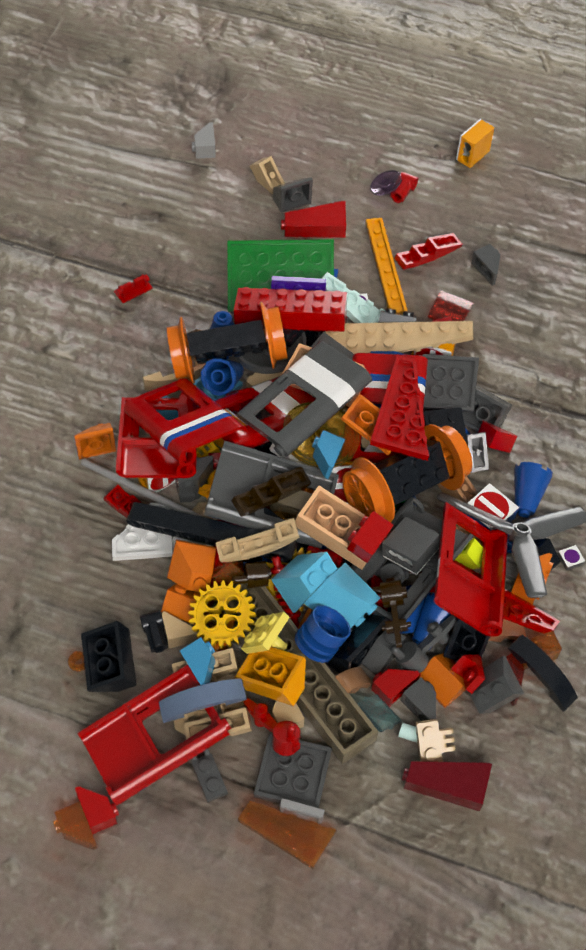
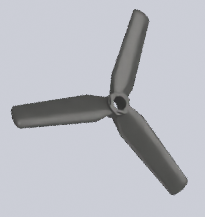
M439 493L437 495L439 501L447 502L458 510L509 534L508 538L513 542L511 550L525 593L529 598H541L547 595L538 548L533 540L544 539L586 523V512L579 506L533 517L524 523L512 524L446 493Z

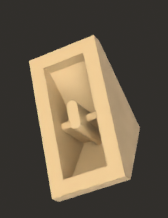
M163 611L162 619L169 648L191 644L197 640L196 635L199 631L193 632L192 626Z

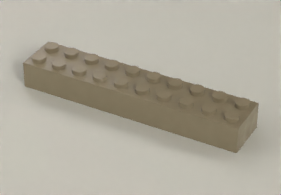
M246 583L240 584L242 587L240 592L247 590L248 594L246 597L252 596L253 598L249 604H255L256 606L255 609L251 610L257 615L251 618L253 621L256 622L261 616L285 612L266 587L247 588ZM232 600L228 603V607L235 608L239 602ZM241 613L232 614V615L240 616ZM289 618L278 636L288 644L286 652L303 656L306 659L305 688L296 704L326 744L332 748L335 756L344 764L377 740L379 731L335 678V675L325 663L316 662L308 658L300 651L295 642V633L299 629ZM249 625L248 627L253 631L256 625Z

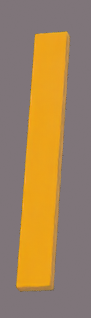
M382 217L366 219L365 225L387 308L396 309V313L403 314V311H407L383 219Z

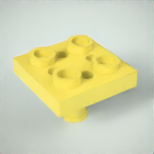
M285 612L259 617L255 622L256 626L253 631L245 637V643L241 649L246 654L268 651L270 647L285 651L288 644L278 635L290 617Z

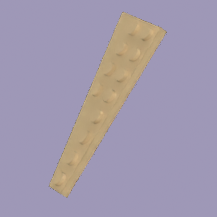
M473 321L345 323V332L326 331L325 333L353 354L370 353L371 351H396L404 354V352L413 350L419 352L422 348L427 347L438 348L441 344H456L473 340Z

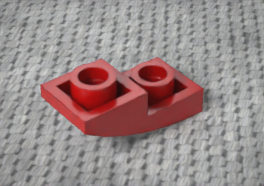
M119 485L114 487L104 497V501L126 518L134 502L141 503L134 495L130 496Z

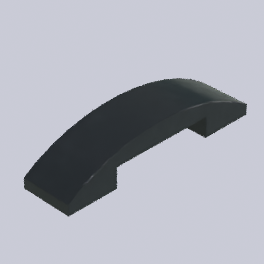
M520 635L507 648L521 664L525 663L551 692L550 698L563 712L578 698L574 688L560 668L541 648L526 636Z

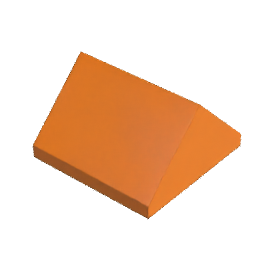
M444 653L433 656L428 662L427 667L421 672L420 678L433 685L436 692V700L446 708L466 690L464 678L451 670L456 662L453 659L445 658L443 656Z

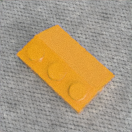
M270 647L268 651L250 653L235 675V678L242 679L244 689L249 692L294 706L305 688L306 659L303 656Z

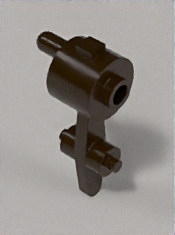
M259 556L242 560V562H247L244 566L245 575L234 576L232 578L233 584L246 583L247 588L268 586L269 579H272L271 568L267 567L266 561H259L262 560V557Z
M388 578L386 582H381L380 586L371 587V589L378 595L381 594L384 608L391 607L392 620L385 621L382 631H386L387 634L394 633L396 647L400 648L402 647L401 632L408 631V627H412L411 621L407 622L406 618L399 619L397 606L405 605L404 598H408L406 585L402 586L401 579L394 580V578Z

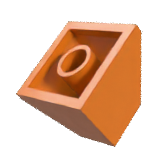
M110 423L92 426L74 436L79 460L116 452L114 432Z
M176 540L167 578L187 590L199 592V589L205 592L207 590L206 584L210 586L216 547Z

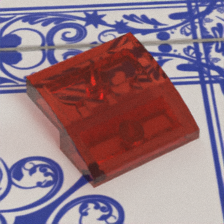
M441 291L428 314V318L435 320L451 316L452 321H466L474 302Z

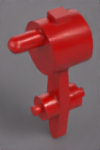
M249 698L244 700V707L254 718V724L257 727H265L273 733L272 746L276 753L282 756H290L300 749V728L296 723L292 721L277 723L268 713V707L265 704H257Z

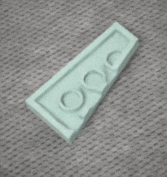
M328 272L321 278L326 279V291L347 292L346 315L354 323L379 322L382 308H376L373 306L374 303L369 299L367 301L359 296L360 293L355 290H349L346 288L345 283Z

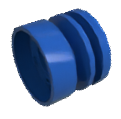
M317 606L295 633V642L300 651L308 658L316 662L325 663L331 660L339 650V647L350 636L351 628L344 616L338 611L327 606Z

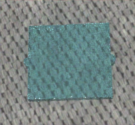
M377 694L369 698L365 697L363 701L357 703L380 733L387 729L392 730L395 725L402 721Z

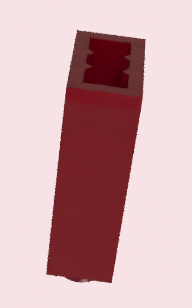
M411 761L410 767L404 769L402 781H406L404 786L406 790L480 811L483 806L492 764L481 762Z

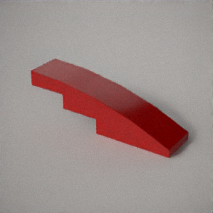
M454 233L430 237L423 244L412 245L410 251L396 253L394 259L405 270L443 257L462 247L463 244Z

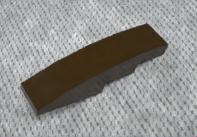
M299 467L273 476L268 482L253 486L250 491L234 496L231 502L239 515L243 517L311 485L312 482L303 468Z

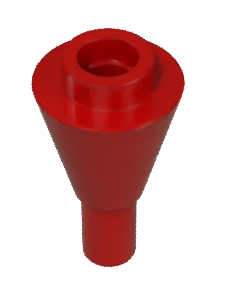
M312 546L307 548V552L311 551V553L327 552L337 568H340L343 564L342 557L332 550L319 549Z

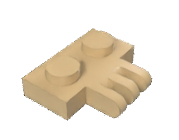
M437 719L415 722L420 761L443 762L442 752L456 750L455 745H446V743L454 742L453 736H445L453 734V728L439 729Z

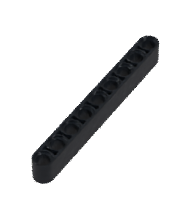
M139 502L132 504L126 519L129 525L136 528L216 546V542L236 537L238 540L264 532ZM295 540L278 550L259 557L272 559L273 556L279 555L281 562L290 563L294 557L298 542Z

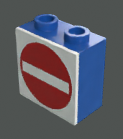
M490 483L468 502V504L510 523L516 518L519 509L516 504ZM466 514L467 516H469V517L472 518L473 520H476L479 524H481L482 526H484V527L487 528L488 530L492 531V530H495V529H496V528H494V527H492V526H490V525H488V524H486V523H484V522H482V521H480V520H478V519H476V518H474V517H472V516Z

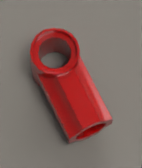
M402 172L398 178L397 185L391 192L390 197L396 203L404 202L409 192L415 190L418 177Z

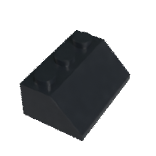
M374 614L367 615L366 619L358 627L354 626L355 628L350 636L339 647V650L328 662V665L338 673L359 667L376 639L384 632L382 631V626L385 625V621L390 619Z
M115 621L81 633L88 692H120L137 686L129 628L119 621Z

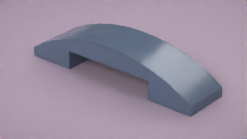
M229 679L178 692L159 701L163 723L184 718V714L222 703L230 705L247 700L242 679Z

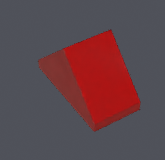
M484 420L478 433H486L487 447L507 453L511 452L518 437Z

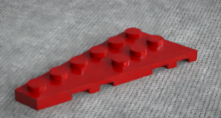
M397 355L370 445L428 461L429 450H427V436H425V422L422 401H420L416 360Z
M456 560L454 561L456 564H458L462 568L466 569L467 571L481 579L480 574L469 569L468 567L457 562ZM435 586L430 592L435 593ZM505 589L503 619L551 636L560 621Z

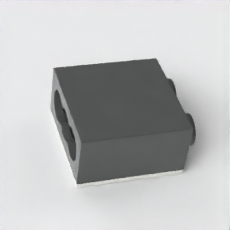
M405 517L382 543L383 557L417 575L440 547V534L433 529L421 525L416 520Z

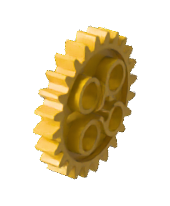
M222 580L221 586H218L217 582L214 581V587L211 588L206 584L207 590L205 592L199 589L200 597L193 596L196 603H190L191 608L194 610L189 611L188 614L194 618L190 619L189 623L196 624L192 627L193 632L199 631L196 635L198 639L204 636L203 641L206 643L211 640L212 647L219 643L220 648H223L224 643H227L230 648L231 641L239 644L238 638L245 639V631L252 632L248 626L255 625V621L251 618L257 615L251 610L255 609L256 606L255 604H249L253 598L252 596L246 597L248 594L247 590L240 592L242 588L240 584L234 588L233 581L228 586H226L224 580ZM217 600L218 603L214 608L207 607L209 601ZM232 600L239 602L235 608H229L228 603ZM222 610H225L226 614L223 615V618H220L219 614L222 613ZM205 612L212 613L207 616L204 615ZM241 613L240 616L232 615V614ZM231 620L238 622L237 626L233 629L227 627ZM208 621H217L214 628L206 627Z

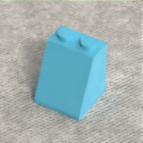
M327 552L297 555L271 580L291 611L295 613L338 568Z
M344 563L323 582L304 604L312 610L317 606H327L338 611L344 616L351 628L353 625L358 627L366 619L363 615L365 613L370 615L378 607L375 603L381 597Z

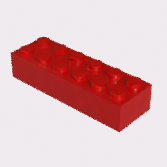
M238 288L234 306L235 324L262 320L263 328H265L260 302H262L267 309L279 308L283 329L345 332L347 292Z

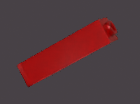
M345 201L286 212L285 220H281V230H284V237L345 238Z

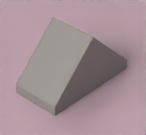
M486 433L466 435L472 457L471 472L489 470Z

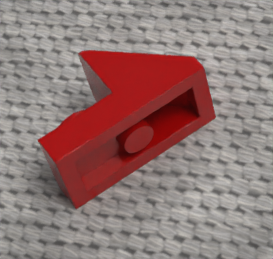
M463 655L451 668L453 672L464 678L465 690L471 694L485 680L482 659L479 655Z

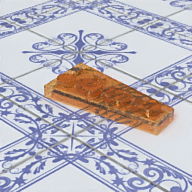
M249 801L238 818V822L311 869H314L337 829L327 828L319 825V823L297 818L295 815L285 814L277 811V809L253 801Z

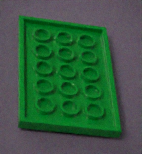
M334 239L227 241L228 312H234L238 288L271 289L272 276L321 279L327 272L334 276Z

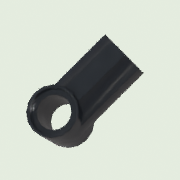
M160 610L140 615L143 632L146 633L151 653L163 652L168 648V642L164 633V624Z

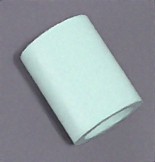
M402 722L398 737L417 743L416 726Z

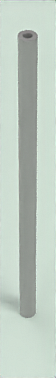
M86 458L81 462V465L174 511L204 517Z

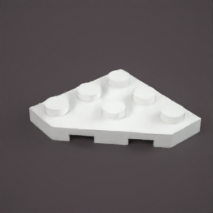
M150 503V504H149V505H152V506L161 507V508H165V509H169V510H170V508H168V507H166V506H164V505H162V504H159V503ZM129 524L120 535L117 534L112 539L113 561L172 557L173 554L172 536L136 528Z

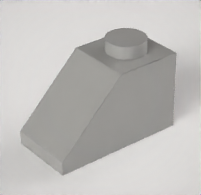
M210 122L194 135L195 142H192V152L196 153V159L216 158L213 122Z

